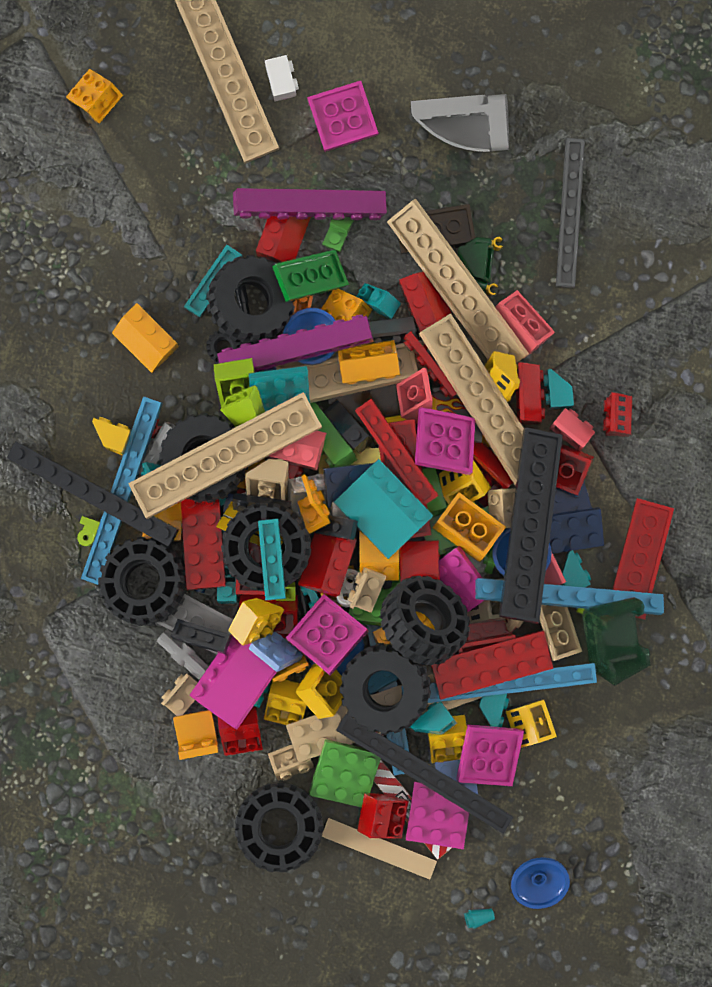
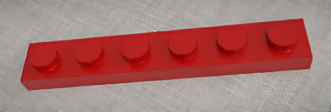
M370 399L355 410L412 494L423 505L438 497L439 495L419 466L415 465V460L374 401Z

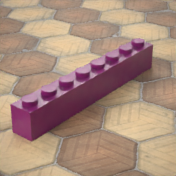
M237 188L233 192L234 216H240L242 219H248L251 216H259L260 219H268L270 216H277L278 219H287L289 216H293L296 219L314 217L316 220L326 219V217H333L334 220H342L344 217H351V220H361L363 217L369 218V220H380L387 213L385 191Z
M356 315L352 317V320L345 321L341 319L334 321L332 325L326 326V324L315 326V329L312 330L301 329L296 331V334H281L277 336V339L270 340V338L259 340L257 344L245 343L237 349L225 348L221 353H217L219 364L252 358L256 372L372 343L374 340L367 316Z

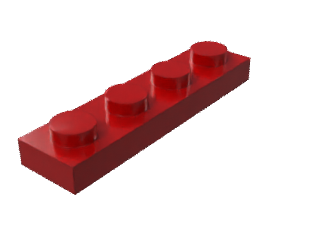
M409 332L405 335L404 345L410 352L414 351L417 355L416 360L422 367L425 365L431 380L439 383L441 393L445 397L449 396L450 399L456 396V391L443 371L414 334Z

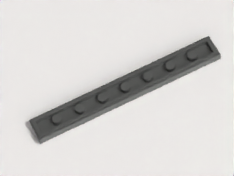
M566 138L556 272V287L575 288L585 139Z

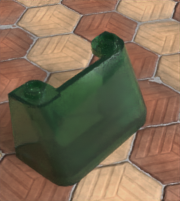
M635 597L595 605L583 610L589 664L595 663L596 674L614 686L651 666L649 650L638 643L635 616L639 617L644 614L645 607L643 601Z

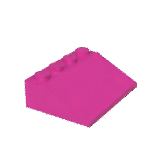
M231 634L232 638L226 654H217L189 696L237 730L276 674V671L249 650L250 644L242 646Z

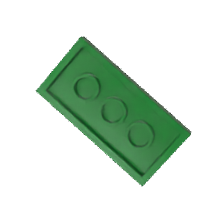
M336 249L277 263L272 266L286 302L349 285Z

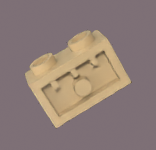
M516 488L489 490V515L506 526V528H511Z
M365 567L362 573L358 572L355 583H357L355 590L351 589L347 599L350 601V608L358 607L372 613L386 575Z
M181 674L174 682L176 684L175 688L172 691L168 689L162 696L163 702L161 704L166 706L176 716L183 715L195 702V699L189 695L198 682L189 674L185 676Z
M293 745L268 753L278 781L288 780L293 775L303 774L314 768L311 758L298 762Z

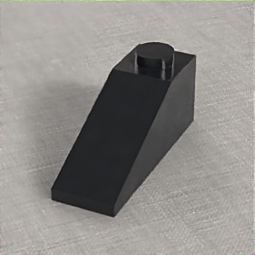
M338 400L323 412L359 454L374 442Z

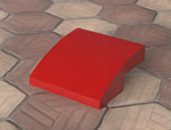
M439 540L407 541L400 547V582L412 576H429L432 579L440 580Z

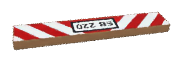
M380 760L374 782L384 795L409 801L405 819L408 823L412 797L384 762ZM424 843L437 860L452 849V847Z

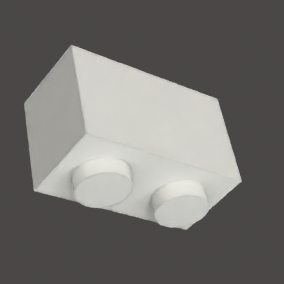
M287 55L265 60L274 102L295 97L296 90L299 87L297 79L292 78L291 72H294L292 60L288 61Z

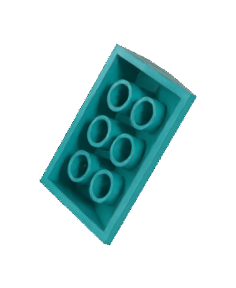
M379 459L333 502L349 519L358 521L357 528L387 559L433 517L428 509Z

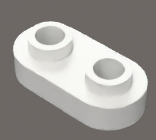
M354 569L347 570L340 596H337L338 603L344 607H350V601L345 600L343 597H348L351 589L354 590L353 583L358 574ZM351 579L353 582L349 583L347 580Z

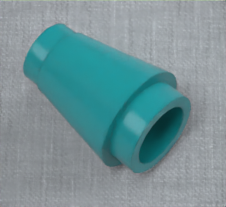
M492 908L469 910L464 914L467 927L473 929L495 920Z

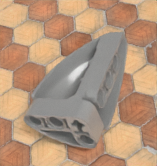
M506 94L411 101V112L414 119L440 140L466 150L483 152L509 150V118Z

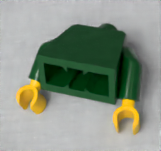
M475 237L465 243L464 246L458 248V257L482 290H486L488 295L493 296L496 293H492L490 287L498 288V286L494 283L487 285V282L490 283L493 251H498L503 247L497 246L495 242H501L502 238L496 237L494 240H491V238Z

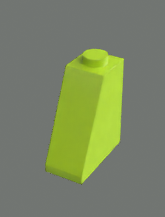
M256 385L226 397L220 409L235 427L265 412Z

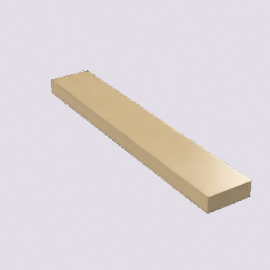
M328 818L322 833L324 838L427 879H431L437 863L436 860L383 839L369 838L358 832L357 829Z

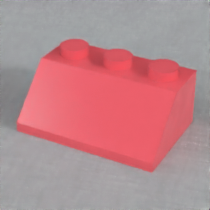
M518 290L495 306L529 353L528 355L555 333Z
M315 431L265 458L273 460L282 459L291 465L317 471L327 433Z

